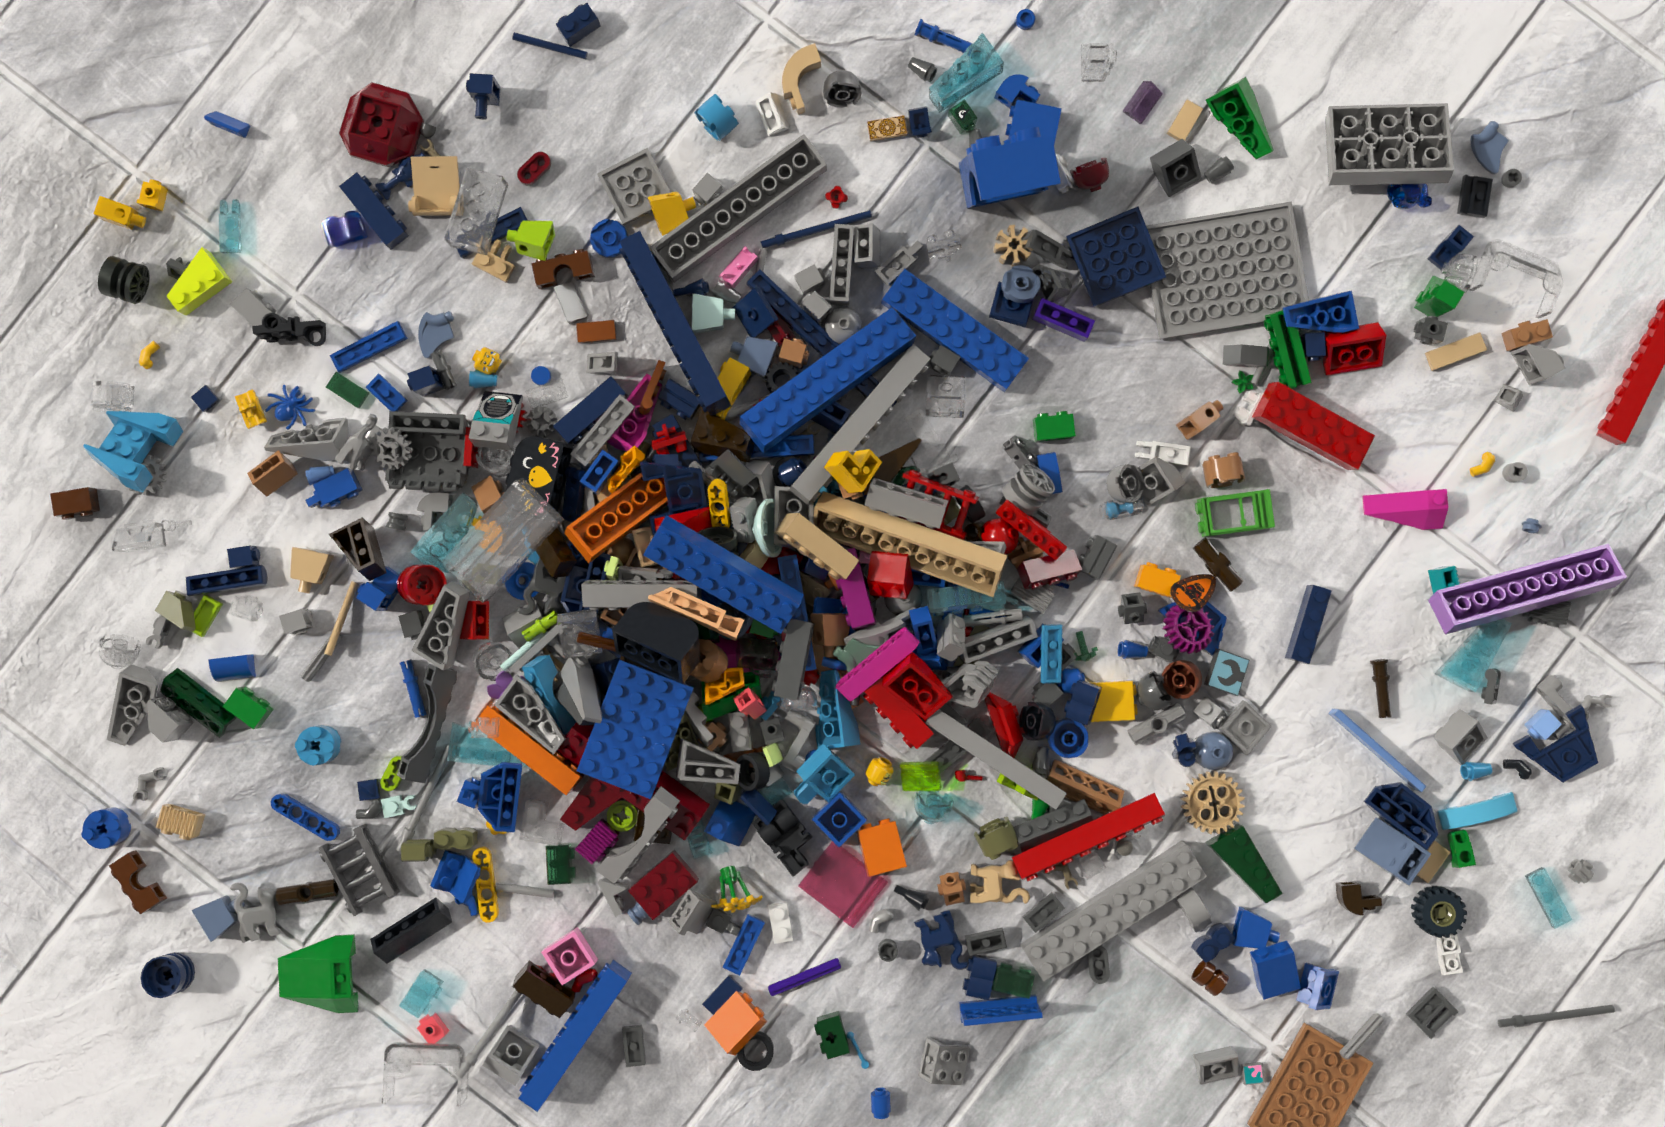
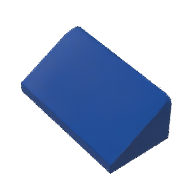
M218 111L204 116V119L211 125L246 138L250 129L249 124Z

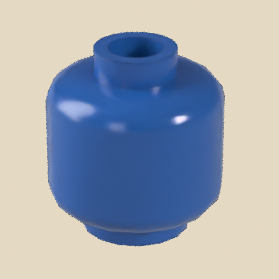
M1078 668L1064 669L1061 672V683H1056V685L1061 688L1063 693L1068 694L1073 683H1077L1078 680L1085 681L1084 673H1081Z

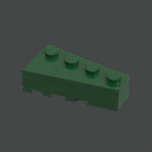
M1237 823L1234 825V828L1230 827L1227 829V832L1223 831L1205 842L1261 901L1268 903L1283 894L1244 826Z

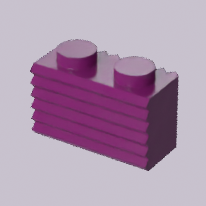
M602 818L575 850L591 864L595 861L599 863L606 855L604 853L605 849L608 846L612 848L619 839L616 837L619 835V832L614 830Z

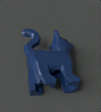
M950 910L933 916L934 921L939 924V928L930 930L923 918L914 921L915 926L921 930V943L925 950L922 958L923 965H938L939 968L942 967L941 956L937 948L953 945L955 950L951 955L952 966L957 970L966 969L968 963L958 961L963 949L954 930V920Z

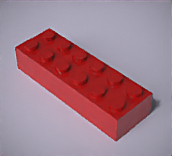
M1280 382L1268 384L1252 416L1257 421L1347 470H1359L1375 437L1374 434Z

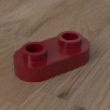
M544 152L535 153L518 169L517 177L519 181L527 186L534 184L550 169L551 159ZM540 161H545L543 166H539ZM526 174H531L529 179L525 178Z

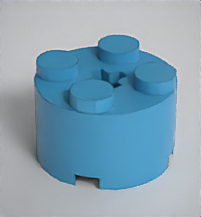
M717 94L711 96L694 112L699 122H703L704 128L717 141H721L739 124L734 117L735 113L728 105L724 107L722 100Z
M325 725L313 726L301 732L295 742V748L298 756L305 763L312 766L321 765L334 760L338 756L341 738L339 733L332 727Z

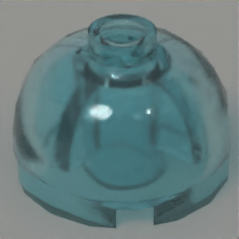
M920 789L919 793L916 792L914 799L916 814L927 824L944 821L949 816L954 803L953 798L949 794L945 793L943 796L937 794L939 793L937 789Z

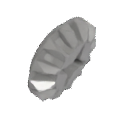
M536 407L530 410L529 415L526 417L527 427L535 436L546 437L555 430L553 425L557 423V417L547 407ZM541 416H544V420L549 424H542L539 429V423L534 419H541Z

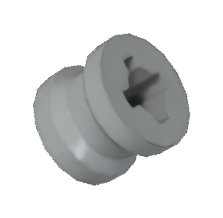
M1520 462L1508 464L1502 471L1504 479L1508 482L1522 481L1528 474L1527 467Z

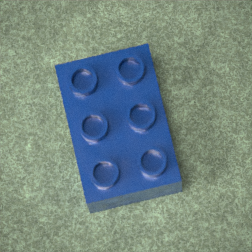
M1039 127L1016 131L1015 135L1003 141L1004 145H1001L999 135L975 140L976 143L971 144V147L966 149L967 156L958 163L967 209L1039 194L1048 190V186L1061 184L1052 134L1040 137Z

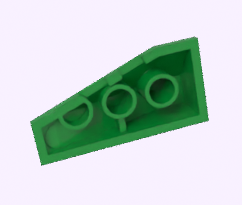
M1246 77L1206 99L1213 116L1228 128L1227 131L1230 134L1233 133L1240 140V144L1255 159L1274 151L1255 94Z

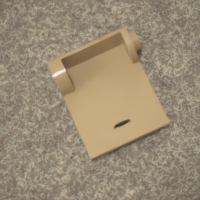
M457 156L411 157L414 196L408 202L409 212H412L413 216L461 215Z

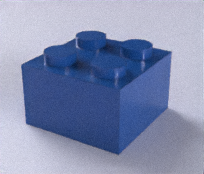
M841 791L812 816V820L838 847L867 821V818Z

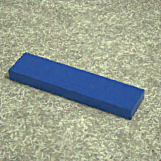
M396 321L331 354L330 357L337 371L341 373L408 338L400 322Z

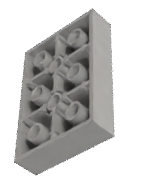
M1448 103L1328 107L1325 117L1329 185L1449 183L1454 171Z

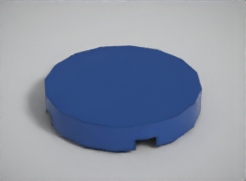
M604 219L592 228L590 243L600 256L614 258L621 255L619 249L622 246L619 241L628 237V234L620 222Z

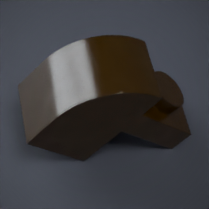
M1355 881L1336 883V894L1339 903L1353 914L1364 915L1363 908L1364 910H1375L1376 906H1382V899L1376 895L1362 896L1361 884Z

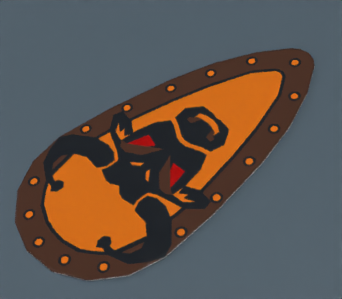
M1198 574L1184 578L1172 585L1170 591L1172 599L1179 607L1186 611H1199L1213 595L1216 587V578L1209 574Z

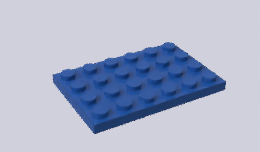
M619 660L601 706L602 721L601 723L594 724L577 772L651 799L694 687L681 684L668 677Z

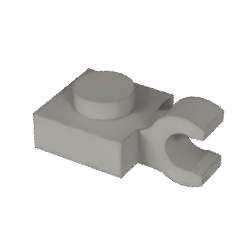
M160 615L153 624L154 635L146 639V645H151L155 639L157 642L155 648L160 649L163 646L164 637L169 633L172 622Z

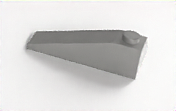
M131 664L119 673L107 735L108 741L123 746L127 745L147 714V702L149 699L156 698L158 682L149 670Z
M517 674L494 706L551 753L555 754L566 738L534 688Z

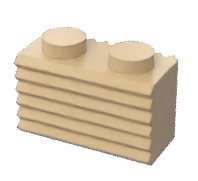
M169 803L162 805L156 828L161 829V833L168 835L175 833L180 835L179 838L191 840L200 835L205 814Z

